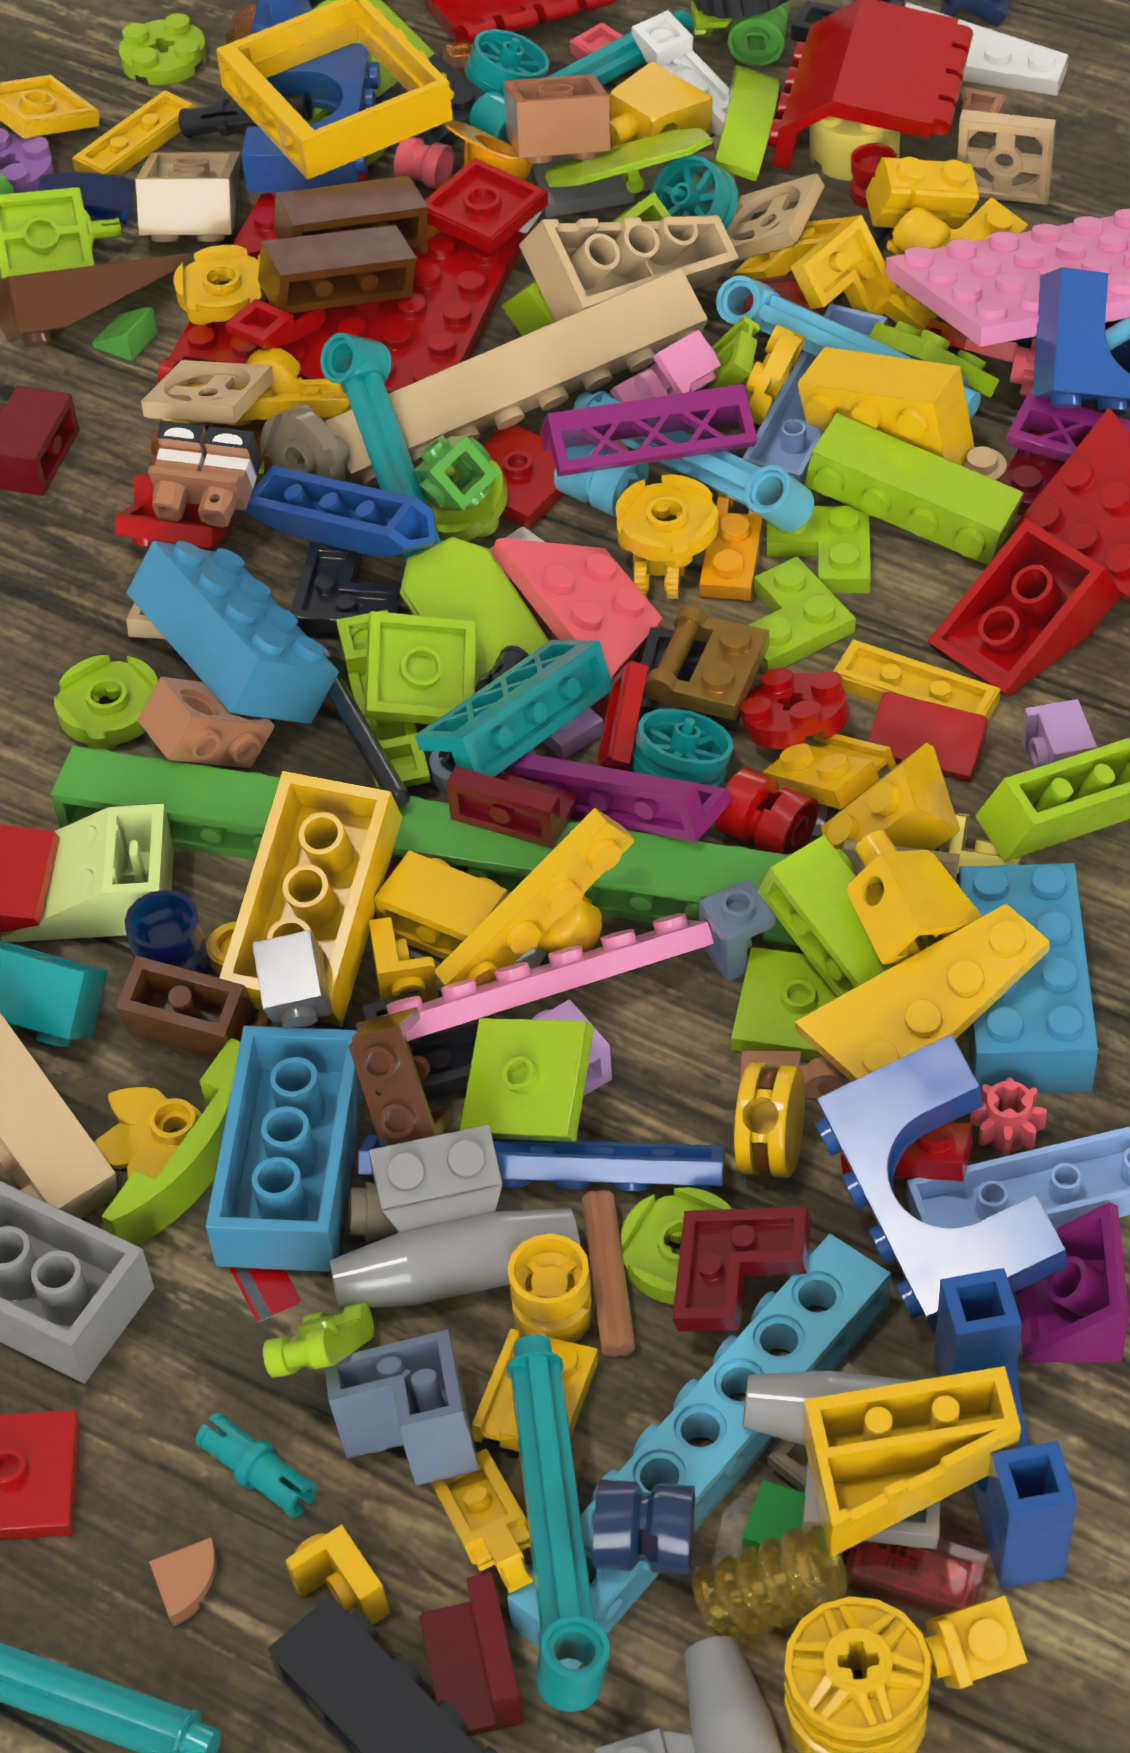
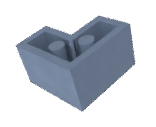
M448 1329L355 1352L337 1365L325 1367L328 1400L346 1459L369 1453H379L389 1448L404 1445L416 1486L437 1480L450 1479L457 1475L479 1470L465 1389Z

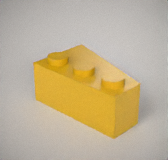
M824 347L797 382L806 423L823 431L826 430L835 414L839 413L961 466L966 461L968 452L975 448L960 366Z
M1005 1366L804 1399L802 1434L830 1558L988 1476L991 1453L1018 1447L1021 1426Z

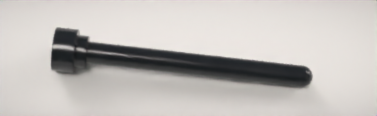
M324 645V655L339 671L327 695L381 790L390 791L398 808H403L409 802V792L345 684L348 674L346 663L340 652L332 646Z

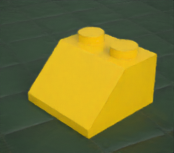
M927 742L821 826L822 834L826 836L835 849L843 851L845 840L860 841L872 832L884 830L894 846L934 851L960 831L934 746Z

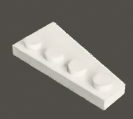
M906 3L905 5L908 8L948 16L911 3ZM960 19L958 20V24L968 26L973 30V38L962 81L1054 96L1058 95L1067 71L1068 54Z

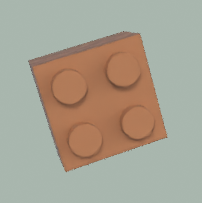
M594 74L504 81L506 136L519 158L529 159L528 163H546L553 160V155L571 154L573 159L588 160L597 156L598 152L611 151L609 95Z

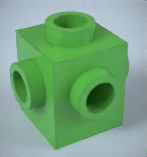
M442 435L436 438L421 452L420 457L424 461L413 470L422 481L418 486L421 493L431 504L437 508L444 506L445 509L463 510L464 508L469 510L477 505L489 493L488 486L500 475L489 463L491 457L485 448L477 440L467 436H450L446 439ZM450 465H452L455 471L452 480L444 473Z

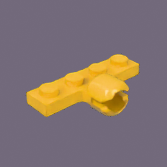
M992 197L958 229L949 228L946 223L926 208L914 207L895 226L892 232L893 239L889 240L886 246L890 255L896 256L905 254L907 249L913 247L934 249L945 247L950 241L957 239L978 241L989 239L990 235L996 232L1021 233L1025 232L1029 224ZM901 287L887 300L882 310L884 314L896 323L898 321L904 322L922 332L924 329L927 330L930 319L936 321L941 319L940 316Z
M263 348L250 355L246 364L272 366L274 382L235 424L230 425L241 426L250 424L255 420H268L301 403L307 404L317 416L324 418V420H329L350 411L352 407L347 394L343 392L340 384L332 383L328 379L302 380V377L298 378L301 369L299 362L291 354L280 348ZM188 384L187 387H199L206 384ZM232 385L229 389L242 390L246 386ZM162 419L163 421L177 422V423H185V424H193V425H203V424L206 423V422H192V421H178V420H164V419Z
M594 808L434 970L436 975L445 986L468 979H475L476 986L497 980L496 970L513 965L524 953L535 948H539L548 954L572 946H582L583 953L592 950L599 941L602 931V913L599 908L591 904L592 900L584 896V894L604 872L609 871L619 862L622 854L635 840L622 825Z

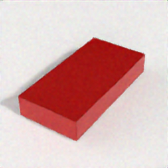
M630 661L628 664L626 663L612 681L596 762L597 766L625 770L630 764L648 670L647 665Z

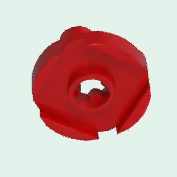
M788 668L771 669L761 676L762 684L750 690L740 705L744 732L747 730L750 732L751 741L761 747L781 750L801 743L807 744V736L815 735L821 731L823 732L824 740L835 735L844 727L850 713L842 677L833 671L792 673Z

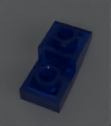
M55 173L39 176L37 191L80 187L83 207L89 216L105 220L119 218V223L126 225L130 213L134 180L97 173Z

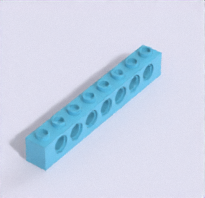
M829 1233L814 1251L809 1249L807 1274H790L789 1280L777 1293L770 1291L760 1300L753 1312L752 1322L738 1337L734 1334L730 1335L721 1344L714 1356L713 1366L699 1381L697 1379L690 1380L681 1389L674 1402L673 1411L660 1426L657 1424L650 1425L639 1437L630 1460L619 1472L613 1469L602 1480L637 1482L643 1493H650L647 1488L657 1483L695 1486V1532L776 1438L743 1428L745 1401H735L728 1398V1396L735 1393H746L748 1375L833 1371L889 1306L891 1273ZM811 1306H822L827 1308L828 1310L824 1312H812L807 1310L806 1308ZM773 1349H784L791 1353L785 1356H773L767 1352ZM700 1437L714 1441L705 1447H696L688 1443L690 1440ZM597 1485L593 1493L592 1503L584 1510L580 1517L588 1577L592 1581L590 1592L594 1622L607 1635L659 1573L651 1572L645 1561H639L632 1571L594 1568L593 1527ZM528 1564L527 1568L534 1580L533 1565ZM534 1580V1582L512 1593L508 1591L507 1601L511 1627L539 1648L538 1632L540 1631ZM566 1658L559 1660L563 1666L570 1669H578L582 1662L576 1659Z

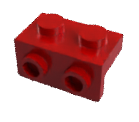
M139 474L134 478L133 505L115 515V535L132 537V542L140 546H150L153 541L171 543L185 541L199 549L210 551L213 546L231 535L232 517L226 528L210 526L201 521L198 514L200 505L187 503L183 517L178 521L158 518L152 506L154 487L149 474Z

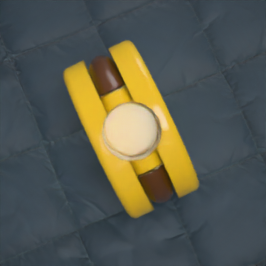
M752 1062L745 1068L739 1086L734 1123V1154L736 1166L740 1173L748 1175H758L759 1173L764 1175L771 1174L773 1177L789 1178L794 1173L800 1154L805 1113L804 1079L799 1067L782 1065L780 1068L777 1066L768 1067L765 1063Z

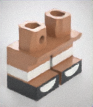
M161 421L156 437L160 445L155 466L151 465L148 470L154 487L152 506L157 517L163 520L178 521L182 519L187 503L200 505L198 514L202 522L210 526L226 528L235 509L246 511L263 461L254 433L210 426L207 433L205 426Z

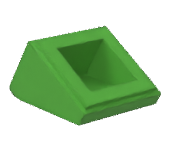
M145 307L118 314L92 342L93 348L133 361L158 334L154 309Z

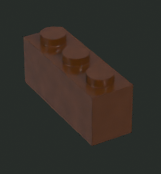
M409 175L281 192L275 194L274 235L277 239L397 225L410 248L425 247L429 207Z
M397 225L261 241L258 282L270 304L288 313L409 298L412 296L417 258Z

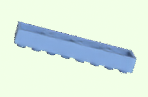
M830 304L823 315L868 337L876 322L887 325V317ZM804 351L756 434L758 442L755 447H749L743 459L760 467L769 465L780 466L803 485L805 484L812 450L825 432L807 424L797 382L816 357Z
M1130 1127L968 1165L964 1182L931 1180L920 1177L909 1179L906 1185V1204L911 1216L923 1223L940 1228H960L972 1225L1036 1194L1054 1229L1108 1202L1118 1206L1119 1217L1130 1215Z

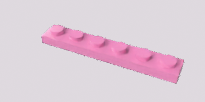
M686 913L674 914L653 921L654 931L638 936H635L634 929L611 933L600 938L603 946L584 953L582 946L560 949L548 954L549 964L530 969L528 962L509 965L495 971L497 979L495 981L476 986L475 979L463 980L442 987L443 997L422 1003L420 996H413L389 1003L386 1007L388 1014L415 1007L418 1008L420 1019L405 1034L407 1041L712 945L714 941L707 921L687 920Z

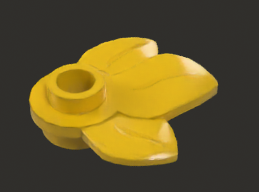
M134 1087L120 1089L108 1094L111 1109L119 1124L94 1141V1144L112 1169L127 1168L128 1179L134 1171L156 1179L199 1119L201 1112L186 1100L179 1098L167 1099L156 1088ZM183 1128L177 1132L169 1133L173 1129Z

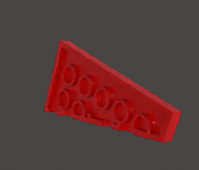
M1108 408L1013 528L1016 531L1022 522L1028 519L1102 565L1120 590L1121 598L1130 602V433L1113 411Z

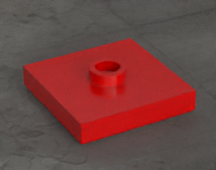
M474 158L425 199L429 207L427 224L492 254L548 205V191Z
M517 425L499 430L483 445L491 460L496 462L501 468L507 482V503L500 516L530 529L565 495L558 491L554 484L556 466L552 450L544 451L539 435Z
M77 1410L0 1415V1540L73 1536L80 1419Z

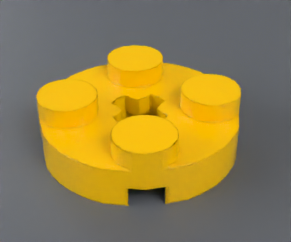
M218 245L202 249L193 254L195 262L189 264L185 269L182 262L174 274V287L178 304L187 312L189 321L196 325L229 321L255 298L262 302H265L267 299L258 282L260 256L258 255V260L248 256L247 248L241 246ZM228 281L227 284L219 285V282Z
M778 324L767 343L765 351L768 353L763 363L757 361L745 386V389L748 390L746 394L753 422L760 426L787 381L792 367H795L806 337Z
M671 474L661 475L662 483H653L645 486L644 479L632 484L621 494L615 507L618 544L622 549L648 560L664 562L669 567L680 568L689 565L693 560V555L702 552L713 542L719 528L718 508L713 503L711 491L703 483L686 476ZM669 515L676 516V519L672 521L658 520L666 519Z

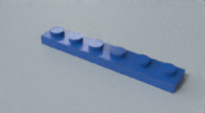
M367 1135L359 1149V1174L373 1175L369 1150L387 1146L385 1141L379 1142L377 1135ZM492 1139L503 1187H522L529 1185L531 1180H553L555 1186L563 1189H582L589 1187L591 1182H615V1188L624 1191L647 1190L651 1187V1184H675V1188L691 1187L709 1191L711 1186H722L725 1145Z

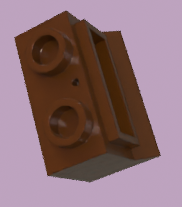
M417 1007L355 1023L358 1032L352 1037L353 1042L348 1046L379 1142L385 1141L387 1146L440 1135L453 1119L450 1108L430 1112L421 1084L430 1072V1064L422 1056L412 1057L405 1034L420 1019Z

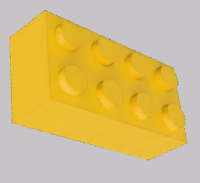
M282 771L220 974L221 979L245 985L255 1009L260 1010L262 1000L252 943L310 930L322 949L333 1012L331 1015L320 1017V1022L343 1026L370 932L368 920H373L376 912L374 897L384 884L403 818L390 791Z

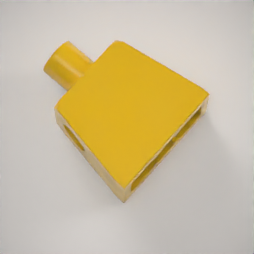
M651 62L614 88L609 95L610 147L680 129L702 128L710 136L713 97L655 62Z
M884 830L868 834L855 846V851L864 863L865 868L848 884L847 894L882 964L900 963L983 917L932 852L928 850L897 851Z

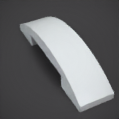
M668 10L632 26L631 34L648 64L655 62L713 97L711 133L720 136L730 97L728 96L729 88L692 50L693 36Z

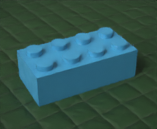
M153 541L126 592L127 595L230 713L311 724L339 674L337 668L324 655L325 649L323 646L306 636L297 626V618L274 601L270 596L271 590L264 583L253 578L244 568V560L234 552L223 548H218L216 552L202 550L185 541H177L176 544Z
M1075 863L959 866L958 885L982 916L1004 904H1008L1050 941L1049 952L967 1028L971 1072L980 1087V1092L982 1085L987 1084L993 1087L995 1084L1006 1081L1008 1078H1013V1081L1023 1084L1028 1089L1035 1087L1038 1089V1093L1092 1092L1098 1045Z
M264 1026L243 1027L206 1222V1230L216 1266L330 1272L329 1260L339 1257L364 1101V1093L348 1047L353 1042L352 1037L358 1032L357 1030L286 1029L284 1027Z

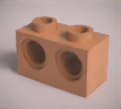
M160 677L137 719L168 760L241 768L252 767L275 727L269 718L230 713L204 682Z

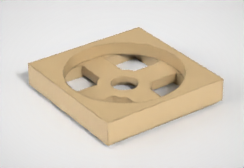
M962 109L959 121L957 160L963 163H970L972 167L986 168L993 176L992 183L974 171L979 198L990 199L992 197L995 200L1039 205L1048 204L1056 127L1055 119ZM978 131L996 133V145L990 149L968 147L970 138ZM1016 135L1035 137L1042 146V155L1021 153L1015 147ZM999 154H1007L1012 157L1013 163L1009 166H1002L997 163L996 157ZM1020 172L1039 174L1027 183L1012 186L1013 178Z
M817 173L739 197L733 221L726 229L739 257L737 261L797 244L825 186ZM798 201L795 208L786 210L789 203ZM767 210L758 219L751 220L754 213ZM753 236L751 239L741 240Z
M181 360L141 400L143 416L149 419L235 424L274 382L272 366ZM189 383L206 384L199 387H187ZM232 385L246 386L242 390L229 389Z

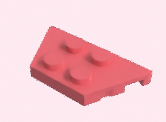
M500 538L495 542L492 554L559 640L600 641L612 681L626 663L628 664L634 660L639 648L646 646L650 628H659L663 619L662 616L606 548Z

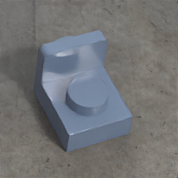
M748 880L699 901V921H707L709 923L714 944L703 948L726 982L745 975L747 949L751 948L752 945L751 937L775 926L774 913L759 895L753 883Z

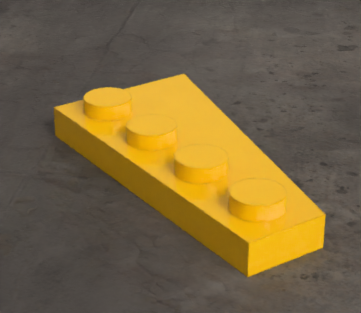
M1004 904L795 1021L796 1032L852 1082L952 1034L954 1039H957L1049 952L1050 941L1008 904Z

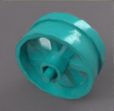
M498 29L484 30L477 34L474 39L464 72L467 79L485 93L494 91L504 96V81L545 78L550 61L546 53L537 44L524 36Z
M696 155L674 159L667 164L654 180L650 194L655 192L671 217L682 215L719 216L725 229L732 223L738 204V190L732 176L708 159ZM706 171L697 184L696 173ZM715 182V192L707 193Z
M675 708L656 709L643 715L638 722L635 734L636 741L633 744L630 768L634 772L716 787L722 786L727 773L726 766L731 759L734 749L732 737L724 727L703 715Z

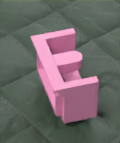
M698 329L653 356L655 363L652 366L610 390V393L614 399L627 402L700 391L717 378L713 372L722 365L717 359L715 351Z

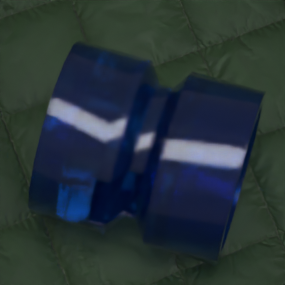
M161 890L150 892L137 899L131 905L125 916L124 923L134 959L135 956L194 972L208 974L210 964L206 944L203 939L197 906L190 897L178 891Z

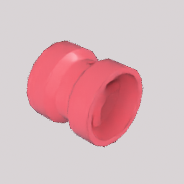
M410 137L399 143L394 158L395 177L409 175L414 183L416 181H423L425 187L437 190L452 176L454 151L451 146L437 142L431 146L425 145L422 139Z

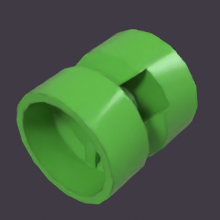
M789 1L762 14L744 18H732L728 36V47L731 54L738 61L748 66L761 67L770 65L779 59L784 51L790 8Z

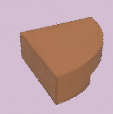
M964 87L962 91L961 112L964 109L1004 114L1007 96ZM980 131V132H983V133L989 134V135H993V133H994V132Z
M211 1537L149 1561L172 1627L183 1623L200 1608L199 1603L207 1594L213 1578L216 1577L217 1556Z

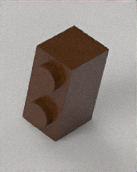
M135 956L115 1006L129 1034L215 1058L230 1038L241 1041L243 1027L251 1026L256 1013L243 984Z

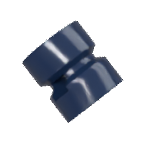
M600 1479L594 1512V1568L632 1571L639 1561H645L651 1572L690 1575L694 1539L695 1486L657 1483L650 1493H643L637 1482Z

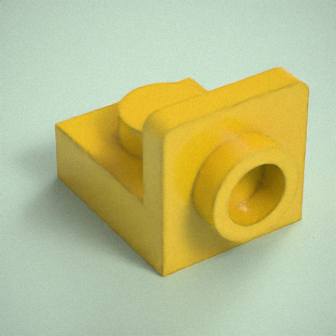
M391 917L368 920L381 1001L418 991L422 1002L437 999L438 988L436 973L434 972V958L410 959L406 938L395 939Z
M342 1525L327 1534L320 1533L306 1539L299 1545L295 1553L286 1560L292 1584L300 1597H304L327 1583L333 1597L346 1612L355 1607L367 1617L372 1625L390 1614L382 1583Z
M998 1595L924 1620L929 1637L924 1639L931 1656V1673L935 1679L943 1677L946 1687L962 1689L973 1685L974 1680L1028 1662L1006 1595Z

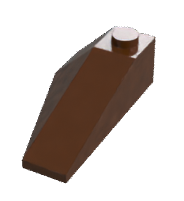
M189 253L8 276L0 282V328L7 341L23 339L24 347L53 342L51 335H55L174 273L182 262L183 267L190 263Z

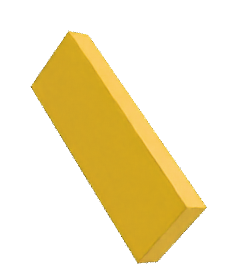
M164 90L72 157L75 171L107 187L149 156L151 152H154L180 133L179 111L184 108H197V106Z
M854 639L833 671L841 675L845 692L876 703H880L884 692H891L983 715L989 720L1000 701L1001 688Z

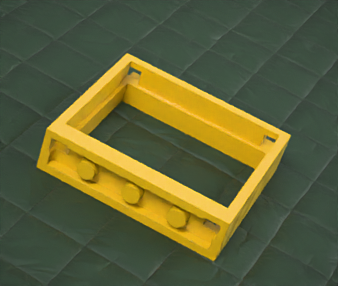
M338 0L216 48L222 87L307 180L453 120L451 100L454 98V92L450 89L446 74L440 73L429 62L426 54L422 50H417L407 40L404 32L400 28H395L385 18L382 10L375 8L368 0ZM359 41L408 91L373 107L313 130L266 78Z

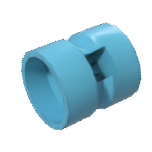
M589 444L566 448L568 460L590 457L597 445ZM602 449L599 455H605L610 453ZM648 463L560 477H558L555 467L554 484L558 491L583 503L590 501L591 506L616 517L615 507L621 494L638 481L645 479V486L647 485L649 466Z

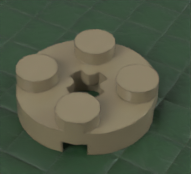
M301 403L269 418L265 422L260 438L262 455L270 452L271 461L274 466L345 481L344 464L350 460L348 445L340 436H334L327 424L307 404Z

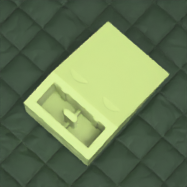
M164 804L108 807L56 830L55 832L60 839L40 925L1 932L0 938L1 941L10 943L170 932L174 843Z

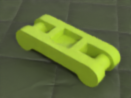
M366 1303L345 1306L342 1314L328 1316L325 1311L305 1315L302 1323L297 1325L298 1334L291 1339L283 1336L264 1342V1364L272 1378L292 1375L307 1366L321 1369L337 1365L373 1338L374 1322L369 1306Z

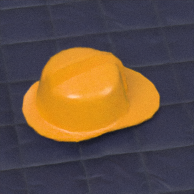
M451 120L444 123L447 129L465 140L464 166L476 158L522 180H527L534 163H528L529 159L519 158L512 145L463 122Z

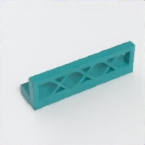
M549 641L417 733L415 738L419 749L424 751L452 752L457 767L495 777L610 693L612 680L600 641Z

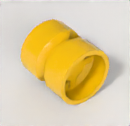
M550 1233L535 1235L522 1242L511 1254L507 1266L516 1329L520 1330L522 1337L540 1334L571 1343L579 1341L589 1330L593 1318L587 1255L578 1243L567 1236Z

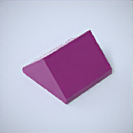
M1108 1202L1055 1229L1066 1249L1067 1268L1017 1291L1019 1316L1022 1322L1021 1341L1023 1359L1031 1363L1122 1362L1130 1315L1118 1206Z

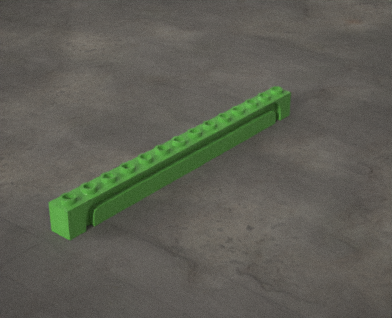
M72 746L50 795L60 828L108 807L164 804L174 848L256 860L280 777L267 776L258 772L247 773L215 768L206 764L195 765L168 761L153 756L142 757L111 752L106 749ZM410 796L408 804L403 808H398L403 818L390 862L399 864L410 850L427 858L441 859L452 868L477 878H488L500 887L507 889V894L509 895L553 849L451 820L449 803ZM568 821L555 847L580 823L579 821ZM626 829L635 842L622 854L621 859L612 869L604 872L587 889L584 896L592 900L591 904L599 908L603 916L653 923V921L666 916L686 913L687 920L699 921L700 900L746 880L751 881L758 891L769 868L791 854L785 855L752 850L743 846L694 842ZM775 916V926L763 932V941L798 946Z

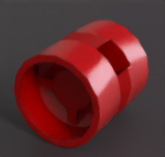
M744 767L739 770L726 786L731 803L715 820L716 830L742 844L748 845L754 841L756 850L787 855L793 854L806 846L818 818L819 804L817 799L789 786L779 789L777 780L752 768Z

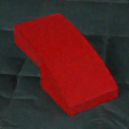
M255 298L225 324L226 332L262 348H276L292 343L315 330L326 321L325 309L288 313Z

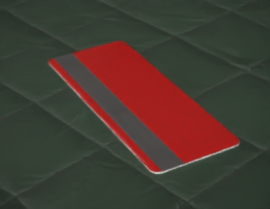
M229 1267L256 1321H263L300 1304L301 1299L285 1270Z

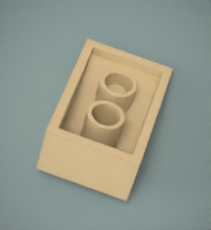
M151 152L136 178L139 235H151V240L155 242L179 240V235H197V240L215 242L224 240L225 234H232L236 223L241 164L240 152Z

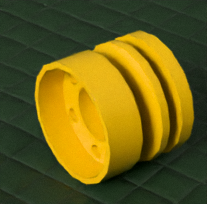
M849 1596L822 1603L800 1620L787 1642L784 1668V1721L791 1743L799 1753H916L925 1736L931 1656L922 1632L904 1612L878 1599ZM852 1671H861L863 1679H853Z

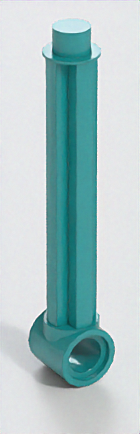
M679 9L674 13L670 12L690 33L693 32V21L685 10ZM630 32L547 78L594 74L603 86L645 63L646 60ZM494 91L485 93L478 98L472 107L469 118L470 126L476 127L511 145L506 136L504 96Z
M337 333L331 336L321 352V369L326 379L332 383L340 384L343 392L348 396L380 489L416 497L428 506L425 496L418 487L420 482L418 476L413 471L415 468L384 384L391 370V356L388 348L380 341L347 333ZM435 524L434 528L436 541L432 546L441 542ZM421 551L403 554L405 561L407 562L408 557H411Z
M531 1334L515 1341L513 1345L514 1358L509 1361L506 1371L507 1376L511 1379L540 1622V1631L538 1632L539 1656L535 1684L539 1695L548 1705L560 1711L576 1712L586 1709L596 1702L602 1692L609 1660L610 1643L606 1632L594 1622L562 1381L563 1359L557 1354L552 1353L551 1340L548 1337L540 1334ZM566 1658L576 1659L586 1667L570 1669L563 1666L559 1660Z
M0 1643L1 1703L138 1753H218L222 1731L219 1728L202 1723V1715L198 1709L190 1711Z

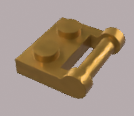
M685 605L680 608L674 620L676 630L658 668L652 669L646 678L644 692L648 697L657 702L736 720L740 711V705L745 700L769 647V630L710 617L699 607ZM694 640L706 642L707 645L690 681L678 680L677 676Z

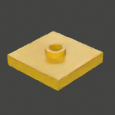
M52 75L0 82V121L24 139L99 126L100 111Z

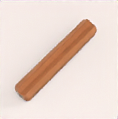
M606 1189L598 1192L589 1191L582 1197V1208L601 1351L610 1358L628 1356L635 1349V1339L614 1194Z

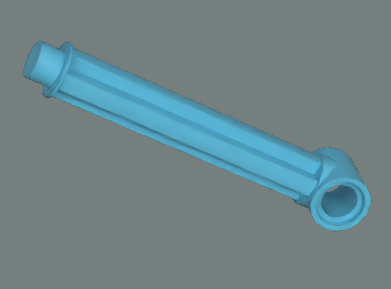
M740 275L731 277L723 283L718 291L716 298L717 310L725 321L735 325L745 315L760 325V330L757 333H765L770 336L778 324L806 337L802 351L815 357L819 355L824 347L919 360L784 299L769 285L752 278ZM753 294V305L744 314V301L749 295ZM962 377L969 418L971 419L979 407L981 394L968 388V380Z
M604 391L597 392L596 394L584 392L576 399L573 410L621 403V401L614 399L609 393ZM683 430L661 433L676 444L688 442L693 436ZM646 437L622 439V442L629 450H638L646 440ZM651 442L648 448L657 447L658 445ZM728 451L656 462L746 505L750 511L757 513L779 531L790 532L799 529L809 520L814 509V497L811 491L780 466L769 465L760 467Z

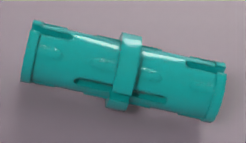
M216 1412L208 1418L217 1427L215 1432L206 1424L201 1426L196 1436V1445L202 1450L209 1452L234 1472L236 1482L246 1490L257 1489L282 1508L284 1513L291 1518H296L304 1512L303 1507L296 1503L298 1498L308 1506L312 1503L316 1496L317 1484L311 1479L305 1478L280 1459L277 1448L266 1439L256 1441L231 1422L222 1412Z

